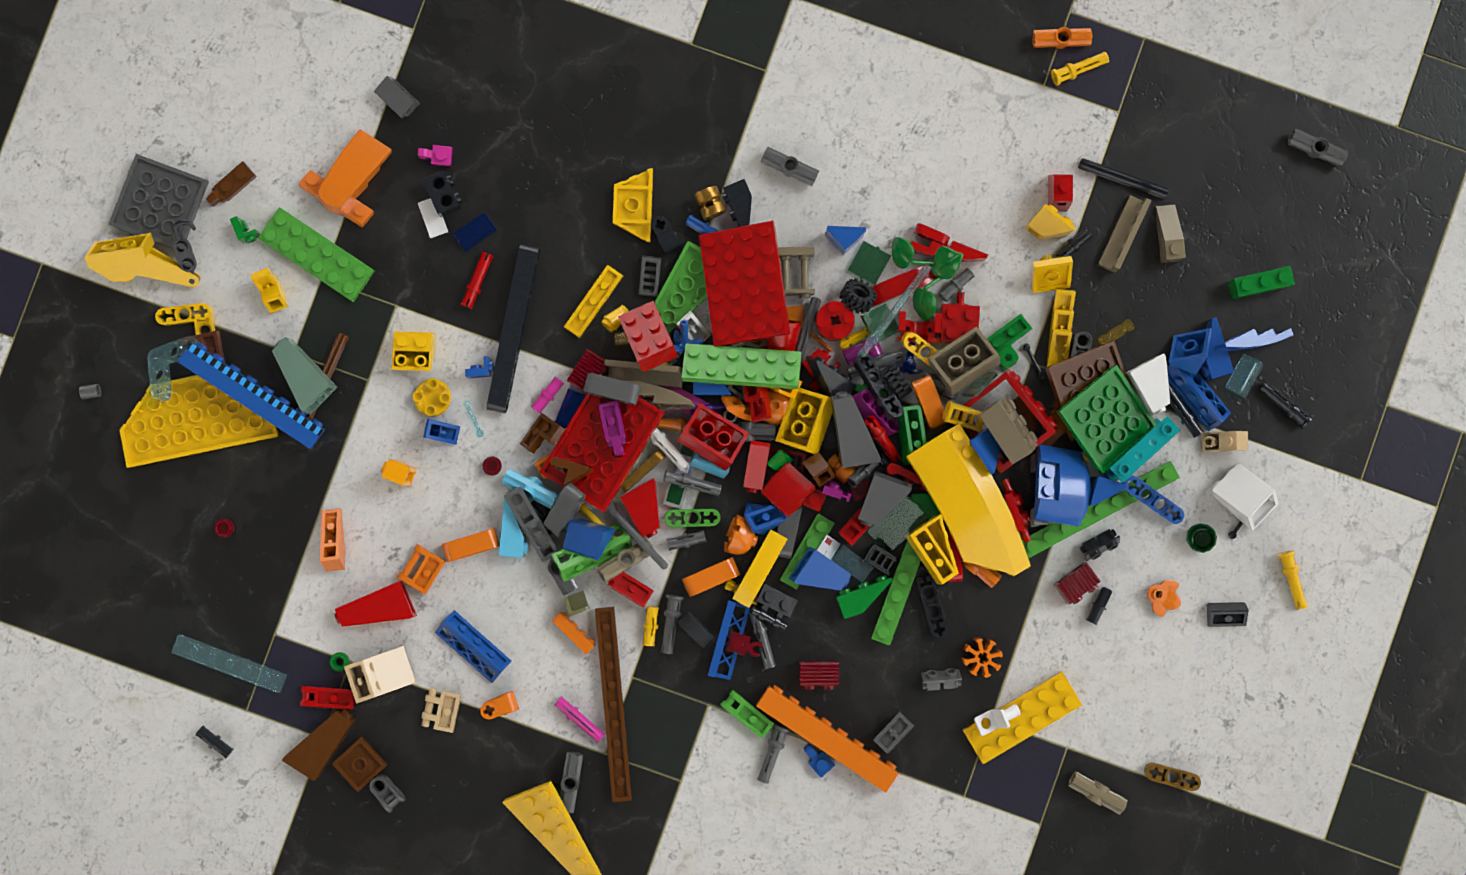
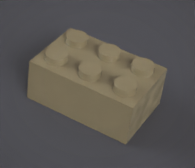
M975 327L929 357L930 368L953 396L1000 365V357L978 327Z
M1004 396L988 406L980 414V417L1010 462L1014 464L1032 453L1038 445V440L1035 434L1027 429V423L1023 416L1018 415L1015 411L1016 406L1014 402Z

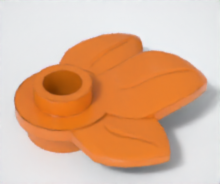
M1164 580L1160 585L1153 584L1147 589V598L1152 602V610L1156 615L1164 617L1167 609L1175 610L1181 606V600L1175 593L1179 587V583L1176 581Z

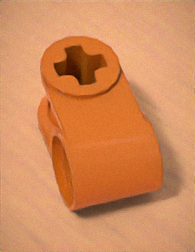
M510 691L486 701L480 709L482 717L489 720L519 710L514 692ZM488 705L490 708L494 707L495 709L492 714L485 711Z

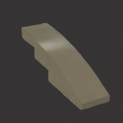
M622 380L640 385L639 397L645 401H653L658 408L696 409V405L691 400L674 391L639 381Z

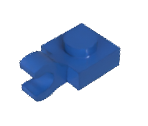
M809 743L803 748L812 758L808 761V764L821 778L835 766V763L824 751L821 750L817 753Z

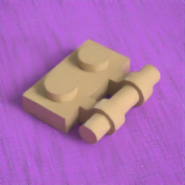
M430 687L429 693L425 697L427 702L425 711L422 712L421 718L423 720L421 726L429 727L431 720L435 721L434 729L453 733L462 694L442 690L441 697H437V689ZM434 703L439 704L437 714L432 713Z

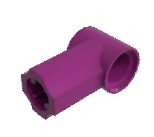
M877 336L870 337L862 341L861 344L842 351L848 366L853 365V359L860 352H867L872 358L883 354Z

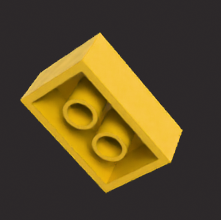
M799 388L795 399L790 398L775 441L811 454L819 452L833 413L831 398Z

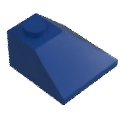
M987 427L972 437L970 443L992 475L995 473L1000 445Z

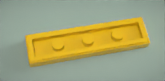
M607 265L569 318L564 328L580 338L621 281L623 275Z

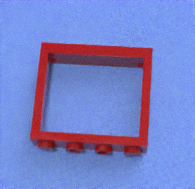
M1010 368L963 404L970 408L1004 380H1007L1047 430L1037 438L1038 445L1058 430L1055 419L1052 416H1047L1042 403L1035 401L1028 386L1024 387L1020 382V376L1011 371ZM960 411L958 420L961 419L963 411ZM968 414V416H967V418H966V421H965L966 423H968V421H969V418H970V415H969V414ZM965 428V430L969 433L971 437H974L975 435L980 433L978 431ZM999 452L996 468L1002 473L1013 464L1010 460L1006 461Z

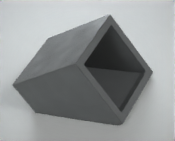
M875 471L858 519L862 520L861 523L866 526L872 527L873 524L877 526L910 493L912 484Z

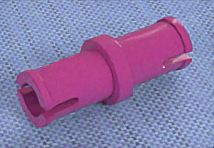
M554 377L546 389H542V394L531 407L541 414L547 404L555 399V394L564 383L557 377Z

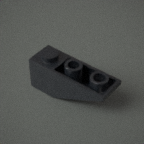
M745 179L723 187L724 193L721 194L725 204L730 205L731 211H729L732 221H736L739 227L750 225L752 203L751 192Z
M818 356L815 358L806 357L818 386L824 395L831 398V396H836L838 392L853 394L857 386L851 382L852 378L843 373L841 375L838 374L839 370L832 365L826 366V361Z

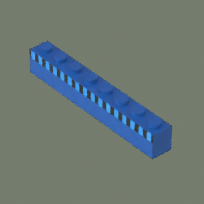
M191 342L177 361L178 363L309 449H313L326 430L322 427V422L315 418L313 420L306 417L307 413L302 412L298 407L295 410L289 406L290 401L282 396L277 398L273 395L274 391L265 385L262 388L256 384L258 380L252 376L247 375L245 377L240 373V368L233 364L227 365L223 362L225 359L217 353L212 355L207 351L208 347L202 343L197 342L195 344Z

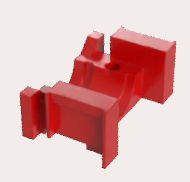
M898 311L896 313L899 314V328L896 332H901L900 336L896 337V342H901V338L905 333L913 332L929 344L940 343V339H935V334L942 333V313H935L932 321L927 322L906 320V311ZM909 337L907 339L909 342L915 343L913 338Z

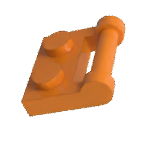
M416 544L414 553L403 571L399 572L397 578L426 595L447 561L423 546ZM422 554L426 557L412 579L409 577V574Z

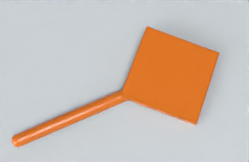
M788 306V319L801 322V330L805 319L804 306ZM811 332L810 336L829 352H832V348Z

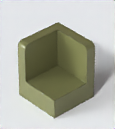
M584 590L563 598L569 616L590 609Z

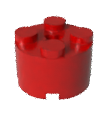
M831 301L823 305L818 311L815 320L818 334L823 339L833 342L846 338L851 333L855 323V316L850 311L851 308L849 306L846 308L845 303L839 301ZM831 318H832V319L838 318V319H839V320H838L839 325H838V324H835V325L833 326V325L831 324V323H832Z

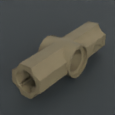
M645 538L648 544L653 548L651 543ZM637 543L597 567V571L606 583L622 572L630 570L632 566L649 557V555ZM628 557L631 562L624 564L621 558Z
M1077 771L1071 775L1068 783L1070 788L1082 793L1092 802L1100 806L1103 805L1119 815L1125 810L1128 800L1112 792L1110 788L1100 782L1093 781Z

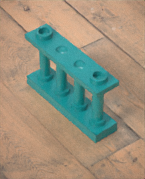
M1168 416L1161 421L1155 418L1154 421L1157 425L1103 474L1110 480H1120L1124 483L1170 441L1180 429Z

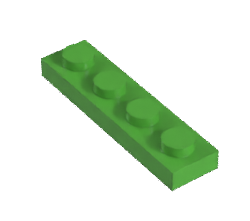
M820 514L816 515L781 576L780 580L797 590L799 584L790 580V575L809 547L816 550L819 548L826 535L832 529L834 522Z

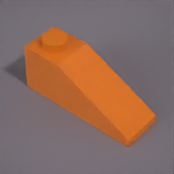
M341 508L322 510L320 562L326 572L345 570L346 552Z

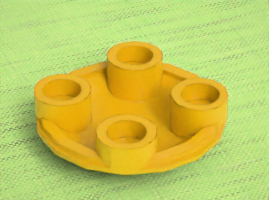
M430 378L420 383L412 396L418 411L430 417L439 416L444 413L450 406L452 399L448 386L435 378Z

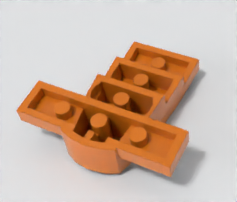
M359 129L336 159L325 179L310 170L299 182V187L317 198L328 211L343 215L363 228L373 216L374 211L356 200V198L368 187V182L380 171V166L392 153V149Z

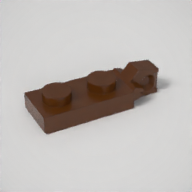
M242 161L211 189L213 192L206 200L212 206L217 205L220 201L222 203L230 201L257 176Z

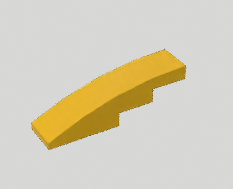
M1057 288L1055 290L1047 367L1068 359L1072 337L1071 328L1074 316L1075 290Z
M773 530L769 531L735 592L733 600L748 608L751 606L785 545L787 538Z

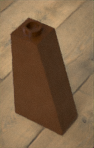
M346 709L336 711L284 756L282 761L309 779L316 781L320 778L355 723L356 719L352 717L353 714Z

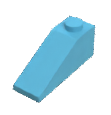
M504 498L499 556L522 558L525 554H528L529 542H526L524 531Z

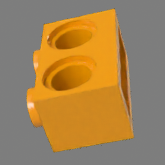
M388 459L381 468L383 473L381 477L402 486H411L418 468L398 460Z

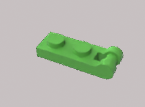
M732 689L729 693L730 696L726 701L723 700L720 705L763 739L774 725V722ZM735 700L740 703L736 709L731 706Z

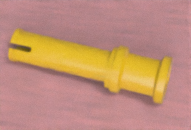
M1102 52L1078 63H1067L1065 67L1057 70L1052 69L1051 77L1054 84L1058 86L1065 80L1075 79L1078 74L1109 63L1108 54Z
M1295 550L1281 552L1277 556L1281 559L1282 573L1287 577L1295 610L1307 608L1308 605L1298 575L1300 568L1296 565L1294 558Z

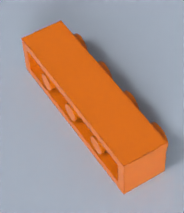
M560 612L552 620L586 655L595 646V641L591 637L588 638L586 632L583 629L580 630L577 627V623L569 619L567 613Z

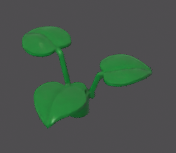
M895 237L892 241V258L897 267L905 269L910 263L933 265L932 273L937 278L926 285L924 289H916L912 299L914 309L919 317L926 322L930 321L931 317L935 314L937 301L934 294L928 291V289L938 281L950 279L955 275L962 261L963 253L943 246L937 249L935 261H917L912 259L914 249L911 243L902 237Z

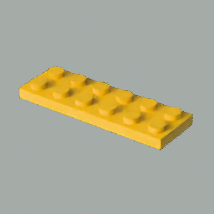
M1060 671L998 708L1005 710L1014 704L1018 706L1021 715L1008 721L1010 724L1009 728H998L981 736L976 724L973 723L963 729V732L982 764H985L1082 706V703L1064 673ZM983 718L981 726L984 729H988L990 720Z

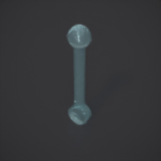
M465 400L463 406L467 408L477 430L476 435L482 437L484 431L480 430L471 410L470 401Z

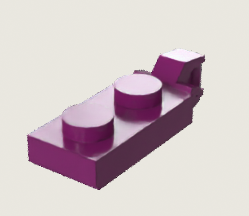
M615 400L600 404L599 410L606 442L609 447H613L615 455H624L623 444L626 443V434L619 401Z

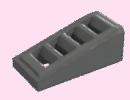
M642 256L638 295L658 296L661 257ZM646 262L657 263V266H645ZM645 270L656 271V274H646ZM644 278L655 279V282L644 281ZM643 285L654 286V290L643 289Z

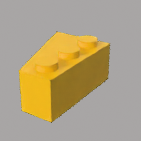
M936 514L905 536L937 585L944 584L959 574L952 549L949 545L948 534L945 531L942 514Z

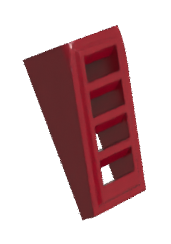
M770 447L768 461L776 452L784 450L791 458L792 455H795L793 467L799 472L807 473L803 462L810 457V454ZM800 456H802L801 468L798 467Z

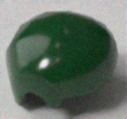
M1199 523L1193 525L1187 531L1186 540L1194 551L1205 553L1211 551L1216 545L1217 535L1210 525Z

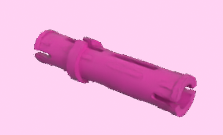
M563 696L554 704L567 716L566 719H571L597 743L604 737L605 733L580 713L578 707H573L566 701Z

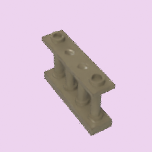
M778 247L780 261H782L785 295H799V298L803 299L811 298V295L815 294V289H809L808 260H810V257H814V247ZM791 258H799L801 260V289H790L789 261Z

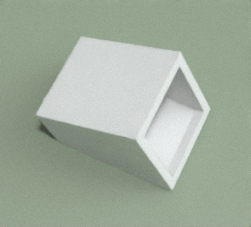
M1163 353L1126 372L1129 384L1151 416L1162 413L1166 410L1165 406L1170 404L1167 361Z
M1240 463L1230 467L1226 472V476L1222 480H1218L1212 490L1214 497L1251 531L1279 504L1275 489Z

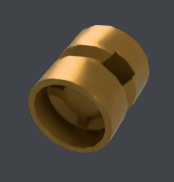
M717 186L708 187L694 195L698 206H702L700 211L704 221L714 219L727 212L723 201L719 200L721 195Z

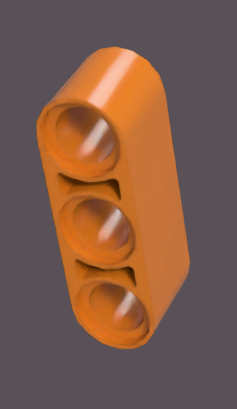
M930 375L912 382L913 391L918 404L921 405L922 415L929 430L931 431L948 423L942 419L944 409Z
M495 528L441 544L447 563L500 547Z
M733 557L690 575L682 579L689 597H692L739 576L740 572Z

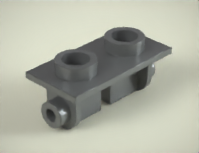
M949 668L942 671L929 670L921 672L922 688L927 691L940 690V683H943L944 689L958 688V686L962 685L959 669Z

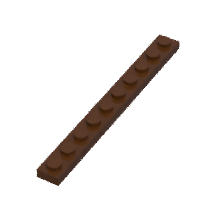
M615 606L595 608L612 802L631 801L632 791Z

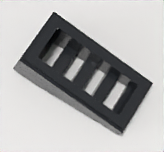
M874 543L863 558L864 561L891 578H894L897 568L894 573H891L890 570L895 562L898 564L900 562L898 558ZM876 550L879 551L876 559L872 561L871 558ZM885 555L886 557L884 558L881 565H878L877 563L880 560L881 556ZM890 558L892 561L888 568H883Z

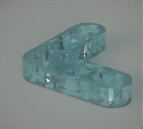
M187 336L156 347L148 353L150 390L154 399L165 402L171 397L169 364L178 361L191 342L197 344L199 340ZM177 347V353L171 356V351ZM162 370V377L157 379V373Z

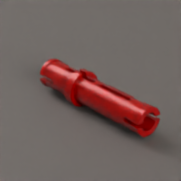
M486 252L481 253L478 265L470 284L466 286L467 291L460 304L465 307L467 301L470 300L467 306L469 309L473 308L476 296L481 292V284L494 257L489 254L485 261Z
M869 416L870 423L867 419H865L864 423L871 431L872 438L877 440L891 463H898L895 457L900 461L901 455L886 435L885 428L880 426L875 416Z

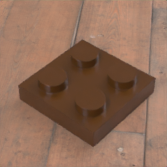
M360 737L332 763L357 792L388 765L363 737Z

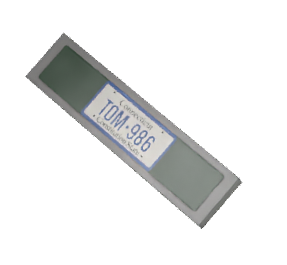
M680 443L678 451L690 464L694 451ZM674 464L672 472L679 474L687 473L691 477L693 467L688 464L680 471ZM669 483L663 504L681 509L687 487L679 488V485Z

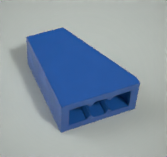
M809 547L789 579L796 584L842 590V588L848 585L852 574L816 549Z

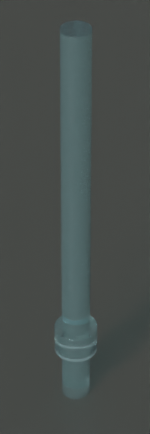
M925 264L874 333H870L866 339L867 342L858 352L860 356L865 357L870 349L877 345L880 341V336L932 269L930 265Z

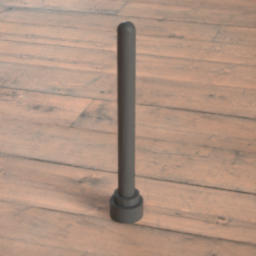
M612 500L606 512L603 513L612 516L662 569H667V562L617 511L616 503Z

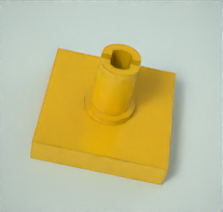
M1048 254L1047 257L1043 255L1040 261L1033 262L1032 293L1056 290V288H1070L1073 267L1072 257L1067 256L1053 259L1052 255Z

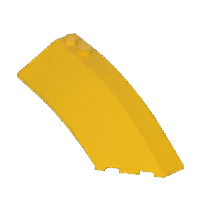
M960 424L945 431L906 457L934 501L940 514H942L943 520L963 559L962 562L977 564L994 571L1006 572L1012 576L1031 566L1010 510L991 473L971 445L970 439Z

